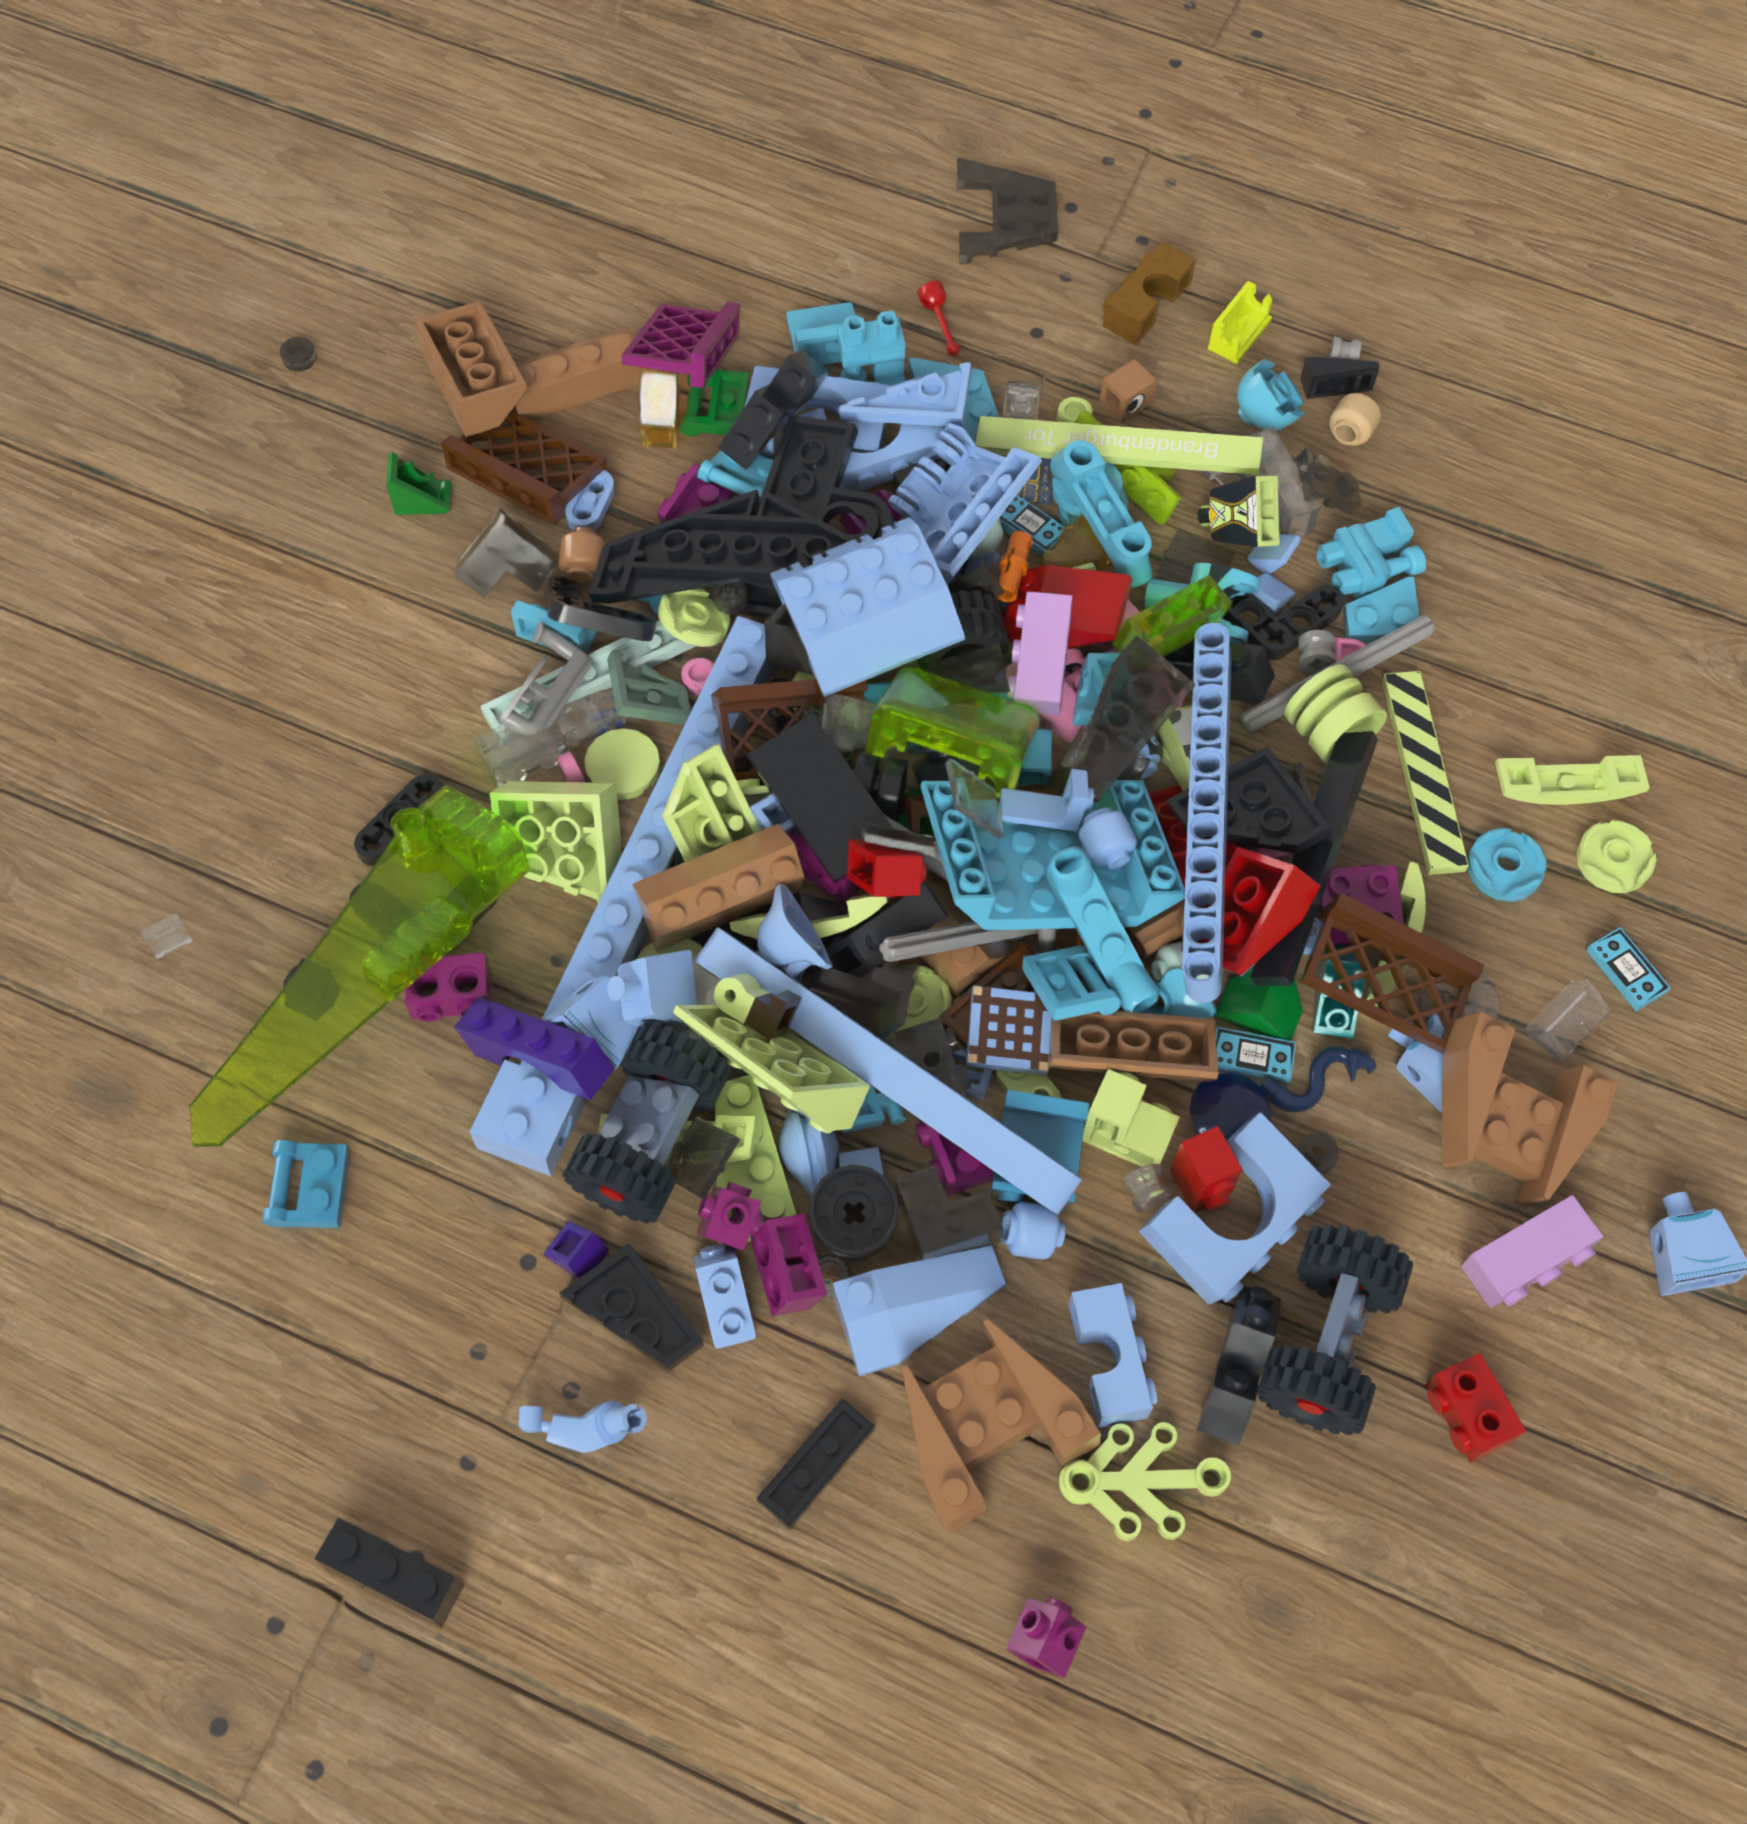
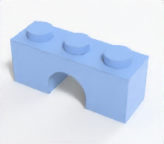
M1122 1283L1072 1292L1068 1307L1077 1344L1101 1343L1113 1352L1116 1359V1367L1113 1370L1092 1375L1088 1384L1097 1428L1148 1419L1153 1409L1152 1404H1157V1394L1152 1378H1145L1142 1362H1146V1350L1142 1337H1135L1131 1321H1136V1311L1131 1295L1125 1296Z

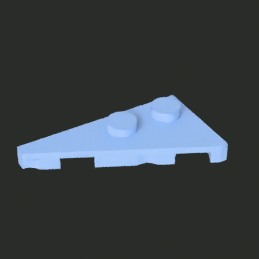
M971 363L960 364V370L940 377L935 372L926 375L920 380H911L886 388V395L865 401L864 396L850 400L847 404L840 405V420L947 426L948 423L963 427L972 374Z

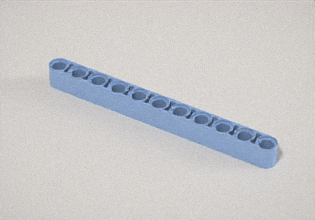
M1213 622L1204 624L1195 634L1182 957L1186 993L1190 999L1199 1003L1211 1002L1220 995L1223 978L1231 648L1228 629L1220 623ZM1204 837H1212L1211 839H1202ZM1205 870L1211 871L1210 873H1205V874H1204V873H1200V872L1205 871ZM1205 904L1212 905L1208 908H1198ZM1202 939L1211 940L1208 943H1197V941ZM1202 974L1210 976L1202 980L1195 979V977Z
M717 927L696 957L695 961L721 980L746 973L752 975L758 981L761 988L772 994L789 990L802 997L789 1028L1052 1212L1059 1215L1081 1183L1082 1179L721 928Z

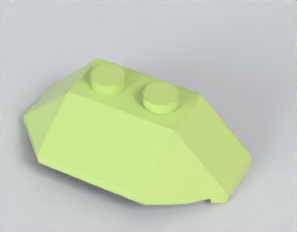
M719 744L713 745L683 763L662 817L685 862L761 831Z

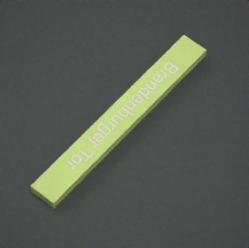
M980 416L975 443L977 447L998 455H1008L1012 448L1015 447L1037 455L1040 458L1052 459L1055 453L1066 448L1071 442L1082 440L1093 444L1105 463L1259 475L1263 437Z

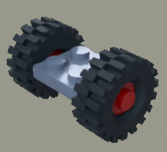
M644 1023L638 1028L620 1063V1066L623 1067L622 1071L629 1076L599 1134L592 1136L588 1133L581 1137L562 1174V1177L565 1178L564 1181L572 1185V1189L577 1193L584 1194L585 1199L598 1203V1206L605 1210L608 1208L614 1211V1214L623 1217L625 1215L630 1220L636 1222L638 1219L643 1223H654L658 1220L676 1184L675 1177L671 1176L672 1173L668 1169L661 1167L664 1166L691 1111L694 1108L698 1112L711 1111L731 1071L730 1066L726 1065V1059L717 1056L719 1052L714 1048H707L702 1040H694L689 1037V1033L681 1031V1033L676 1032L674 1027L665 1025L663 1028L659 1023H652L651 1025Z
M1325 1225L1324 1228L1316 1226L1313 1230H1310L1296 1274H1299V1280L1306 1282L1305 1286L1310 1290H1318V1295L1324 1298H1333L1316 1354L1312 1353L1310 1349L1300 1347V1350H1296L1293 1346H1285L1284 1349L1278 1346L1274 1347V1350L1271 1349L1257 1389V1395H1259L1258 1398L1261 1402L1267 1403L1266 1406L1268 1408L1278 1410L1279 1415L1285 1418L1291 1417L1297 1423L1311 1425L1313 1429L1319 1431L1326 1429L1332 1434L1339 1435L1341 1431L1345 1435H1353V1432L1359 1434L1364 1429L1376 1388L1375 1383H1371L1372 1379L1368 1375H1360L1361 1370L1353 1367L1355 1350H1352L1351 1347L1354 1335L1361 1336L1363 1334L1367 1320V1311L1377 1313L1379 1309L1383 1313H1390L1391 1310H1399L1413 1269V1262L1409 1260V1256L1405 1252H1399L1400 1248L1394 1244L1387 1245L1384 1243L1385 1239L1377 1235L1373 1238L1366 1235L1367 1232L1358 1229L1357 1232H1354L1347 1226L1340 1225L1339 1229H1336L1333 1225Z

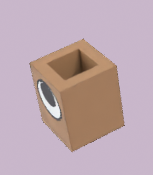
M1134 358L1103 378L1099 401L1118 420L1124 422L1153 403L1157 380L1149 369L1144 368Z

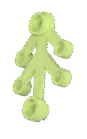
M1160 1422L1153 1427L1149 1440L1121 1471L1102 1472L1117 1453L1126 1452L1134 1441L1132 1429L1126 1424L1118 1423L1110 1428L1106 1441L1088 1461L1073 1460L1063 1467L1059 1475L1058 1484L1062 1495L1069 1502L1076 1505L1090 1503L1113 1524L1115 1535L1123 1541H1132L1138 1536L1142 1526L1141 1520L1133 1512H1124L1104 1491H1122L1157 1523L1158 1532L1163 1538L1174 1540L1180 1537L1185 1530V1519L1178 1511L1167 1508L1149 1490L1197 1488L1202 1494L1214 1497L1222 1494L1229 1486L1231 1472L1228 1465L1218 1458L1204 1459L1200 1462L1197 1469L1145 1471L1161 1452L1170 1450L1177 1440L1176 1429L1167 1422ZM1159 1430L1167 1431L1171 1436V1441L1166 1444L1160 1443L1156 1438V1432ZM1117 1431L1125 1433L1128 1437V1442L1124 1445L1116 1444L1112 1437L1113 1433ZM1204 1473H1214L1218 1478V1485H1207L1203 1479ZM1076 1476L1084 1477L1088 1482V1488L1077 1490L1072 1484V1479ZM1174 1518L1179 1524V1530L1177 1532L1167 1531L1164 1527V1519ZM1123 1519L1131 1520L1135 1525V1531L1130 1534L1124 1533L1120 1529V1521Z

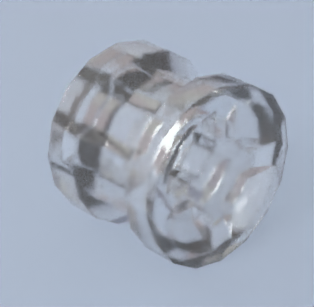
M1159 1163L1139 1167L1128 1173L1122 1180L1125 1188L1130 1190L1134 1196L1132 1204L1137 1212L1156 1208L1169 1201L1174 1195L1170 1186L1165 1185L1162 1180L1164 1172Z

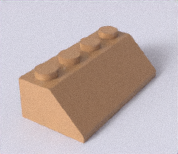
M481 301L414 320L422 355L465 437L499 427L525 393L527 385Z
M622 327L515 363L526 382L527 390L513 407V411L532 421L649 381L647 368L622 365V353L636 336L633 328Z
M776 824L635 882L632 885L654 949L658 952L772 904L775 888L779 883L786 885L793 895L800 892L804 874L795 843L781 826Z
M926 868L924 882L928 884L948 913L947 917L930 929L973 922L974 920L955 905L948 881ZM902 896L891 897V899L886 904H884L880 909L884 908L885 906L889 905L890 903H892L893 901L897 900ZM1006 940L919 957L929 969L934 971L935 975L939 976L941 980L943 978L949 987L950 994L957 1000L959 996L961 997L962 994L966 993L967 989L973 987L1013 952L1014 949Z
M1116 1011L1110 1015L1094 1012L1056 1021L1051 1019L1048 1069L1106 1074L1107 1070L1110 1069L1115 1072L1125 1071L1134 1076L1146 1078L1211 1082L1218 1077L1215 1020Z

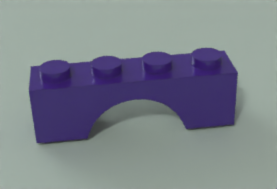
M481 997L474 1001L454 1026L476 1057L502 1066L504 1060L508 1061L511 1057L518 1058L544 1073L560 1089L590 1101L614 1070V1067L594 1038Z

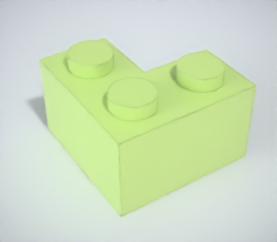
M1108 1069L1089 1110L1082 1141L1157 1173L1180 1117L1173 1114L1171 1109L1160 1103L1149 1104L1142 1101L1147 1085L1141 1083L1136 1076L1125 1071L1115 1072Z

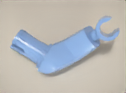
M607 1401L592 1408L581 1417L554 1413L551 1421H542L543 1407L522 1406L519 1409L518 1425L522 1431L527 1433H547L545 1442L586 1453L617 1443L627 1433L640 1432L646 1425L647 1416L644 1408H637L638 1404L624 1406L617 1401Z

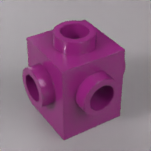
M728 1182L726 1189L713 1186L712 1192H707L700 1203L698 1216L702 1217L697 1234L744 1251L749 1235L754 1236L760 1226L762 1212L758 1210L761 1202L749 1198L752 1192L751 1189L735 1183ZM732 1209V1216L728 1219V1213Z
M1049 1597L1047 1602L1044 1603L1028 1598L1006 1649L1034 1669L1065 1678L1080 1645L1086 1626L1071 1616L1073 1608L1062 1601Z

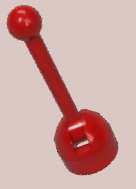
M929 281L918 289V298L926 310L935 311L948 344L947 353L950 356H956L960 352V346L954 342L941 310L946 301V292L940 281Z

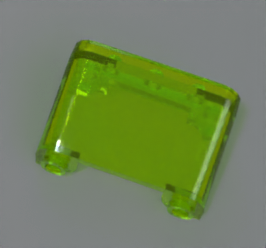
M907 667L897 672L874 710L865 752L884 758L887 749L892 746H897L898 751L904 752L909 741L980 765L978 778L985 780L986 776H988L995 785L993 796L1000 798L1003 788L1016 790L1037 736L1040 718L1028 705L922 671L919 668Z

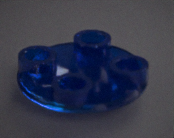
M1219 1073L1217 1079L1211 1082H1201L1191 1098L1190 1115L1195 1126L1196 1135L1218 1126L1227 1141L1248 1119L1259 1112L1271 1121V1106L1267 1095L1256 1082L1240 1074Z

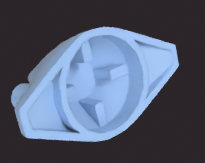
M779 883L775 888L771 908L758 931L757 941L761 955L768 962L783 968L793 979L812 965H817L826 970L833 967L826 949L810 920L789 888Z
M788 1108L779 1137V1155L786 1169L812 1197V1193L820 1180L836 1169L840 1149L839 1141L835 1131L831 1133L821 1132L812 1127L809 1123L810 1119L801 1112Z

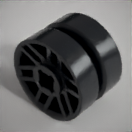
M860 751L854 773L882 813L897 822L901 810V796H904L908 760L889 756L881 772L880 754Z

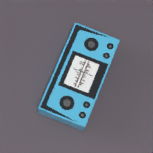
M1018 495L1015 496L999 517L1002 529L1009 535L1015 531H1023L1031 535L1033 544L1030 549L1045 559L1068 537L1069 529Z
M1621 927L1592 943L1586 950L1636 1012L1664 996L1671 989Z
M1221 1027L1216 1028L1218 1070L1261 1079H1267L1271 1076L1277 1082L1290 1083L1296 1042Z

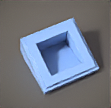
M1279 534L1280 545L1254 547L1248 556V561L1263 574L1266 572L1269 574L1273 573L1285 565L1300 543L1301 538L1298 535Z
M1266 572L1257 577L1261 581L1259 591L1252 594L1268 610L1276 615L1293 598L1296 592Z

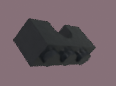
M337 1518L314 1558L325 1569L362 1588L366 1587L398 1604L402 1609L439 1628H442L464 1587L456 1577L340 1518Z

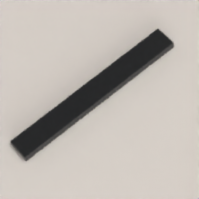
M1374 731L1343 733L1335 742L1313 805L1331 826V836L1295 854L1291 863L1321 887L1302 922L1255 963L1250 978L1256 986H1292L1378 741Z

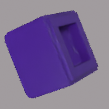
M568 1221L543 1255L579 1279L599 1265L609 1250L595 1233Z

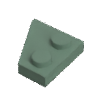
M612 650L607 661L617 715L685 725L691 713L686 687L672 679L662 677L657 671L646 665L639 670L621 660L624 653Z

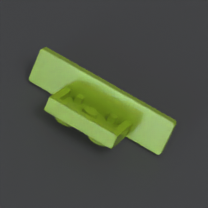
M1088 411L1080 412L1075 423L1102 425ZM1113 464L1121 473L1123 489L1126 495L1158 524H1165L1181 500V496L1167 484V482L1172 480L1177 470L1174 468Z

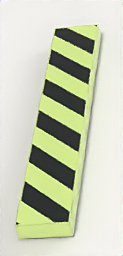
M1421 672L1386 673L1381 681L1427 874L1466 872L1469 865Z

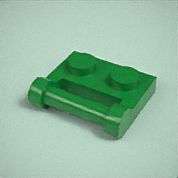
M716 370L704 388L691 387L690 375L688 374L687 385L689 386L686 414L681 419V433L689 437L698 436L700 433L726 435L745 407L749 389V372ZM712 387L708 416H699L703 389Z

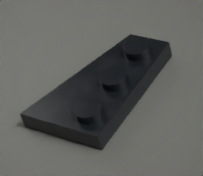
M629 1243L559 1293L563 1300L668 1371H671L704 1346L703 1340Z

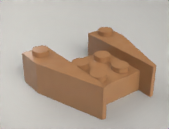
M1480 1011L1454 1021L1443 1054L1441 1165L1448 1168L1471 1163L1476 1158L1522 1181L1516 1203L1524 1205L1547 1201L1607 1121L1619 1082L1584 1064L1557 1072L1550 1096L1502 1073L1515 1029Z
M989 1319L983 1321V1331L992 1349L924 1388H920L908 1365L902 1368L926 1493L948 1533L955 1531L987 1512L986 1501L968 1471L1039 1429L1041 1430L1062 1467L1100 1445L1101 1433L1078 1395Z

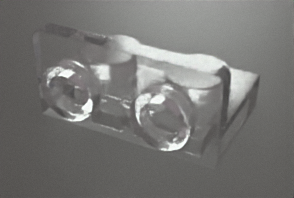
M834 693L825 697L822 728L838 750L855 751L857 748L870 753L880 754L881 759H887L889 755L903 751L904 743L895 741L899 716L898 709Z

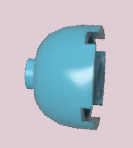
M1263 359L1250 368L1240 380L1237 389V401L1240 407L1238 414L1243 422L1249 426L1253 424L1258 429L1270 432L1279 431L1304 415V411H1299L1298 409L1304 403L1290 378L1284 372L1277 375L1271 370L1276 364Z

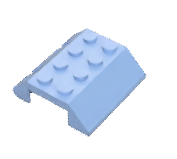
M948 423L940 433V440L936 439L931 445L932 450L951 465L950 469L945 472L934 461L923 456L917 464L919 467H914L897 488V495H892L888 500L889 505L894 511L898 512L905 519L910 517L919 526L946 584L951 581L1042 463L1039 456L1015 447L1012 448L1006 457L977 447L964 428L952 423Z
M910 517L894 523L895 529L890 525L881 528L882 537L875 540L866 534L860 537L861 543L854 539L825 551L826 557H823L820 553L812 556L813 565L803 568L797 562L790 565L792 571L788 572L786 568H782L770 573L782 604L786 605L804 645L810 667L824 697L965 640V635L948 586L919 526Z

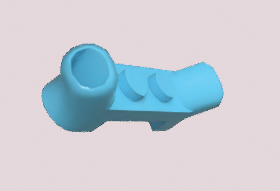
M1073 441L1052 457L1050 464L1051 472L1056 479L1064 481L1113 563L1115 573L1131 576L1133 580L1130 589L1142 586L1153 577L1148 555L1151 549V538L1141 521L1134 523L1104 473L1106 463L1096 447L1087 441Z
M1068 847L1060 850L1052 857L1047 867V878L1057 899L1063 903L1095 963L1094 967L1108 989L1114 990L1121 1000L1123 1010L1136 1013L1147 1010L1157 1002L1160 993L1159 988L1146 971L1092 869L1089 855L1079 847Z

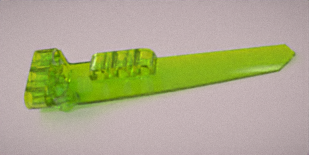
M448 785L439 789L419 805L418 808L402 809L392 817L390 823L394 838L299 969L189 1105L193 1147H221L465 939L472 929L473 919L529 872L522 839L512 824Z

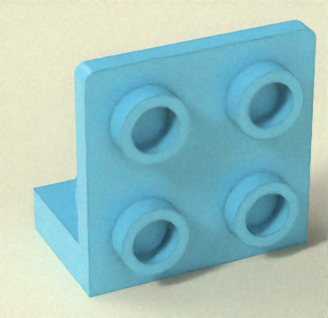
M848 302L788 311L786 319L794 353L803 350L821 365L842 362L837 342L839 339L837 325H843L846 317L855 316L853 304Z

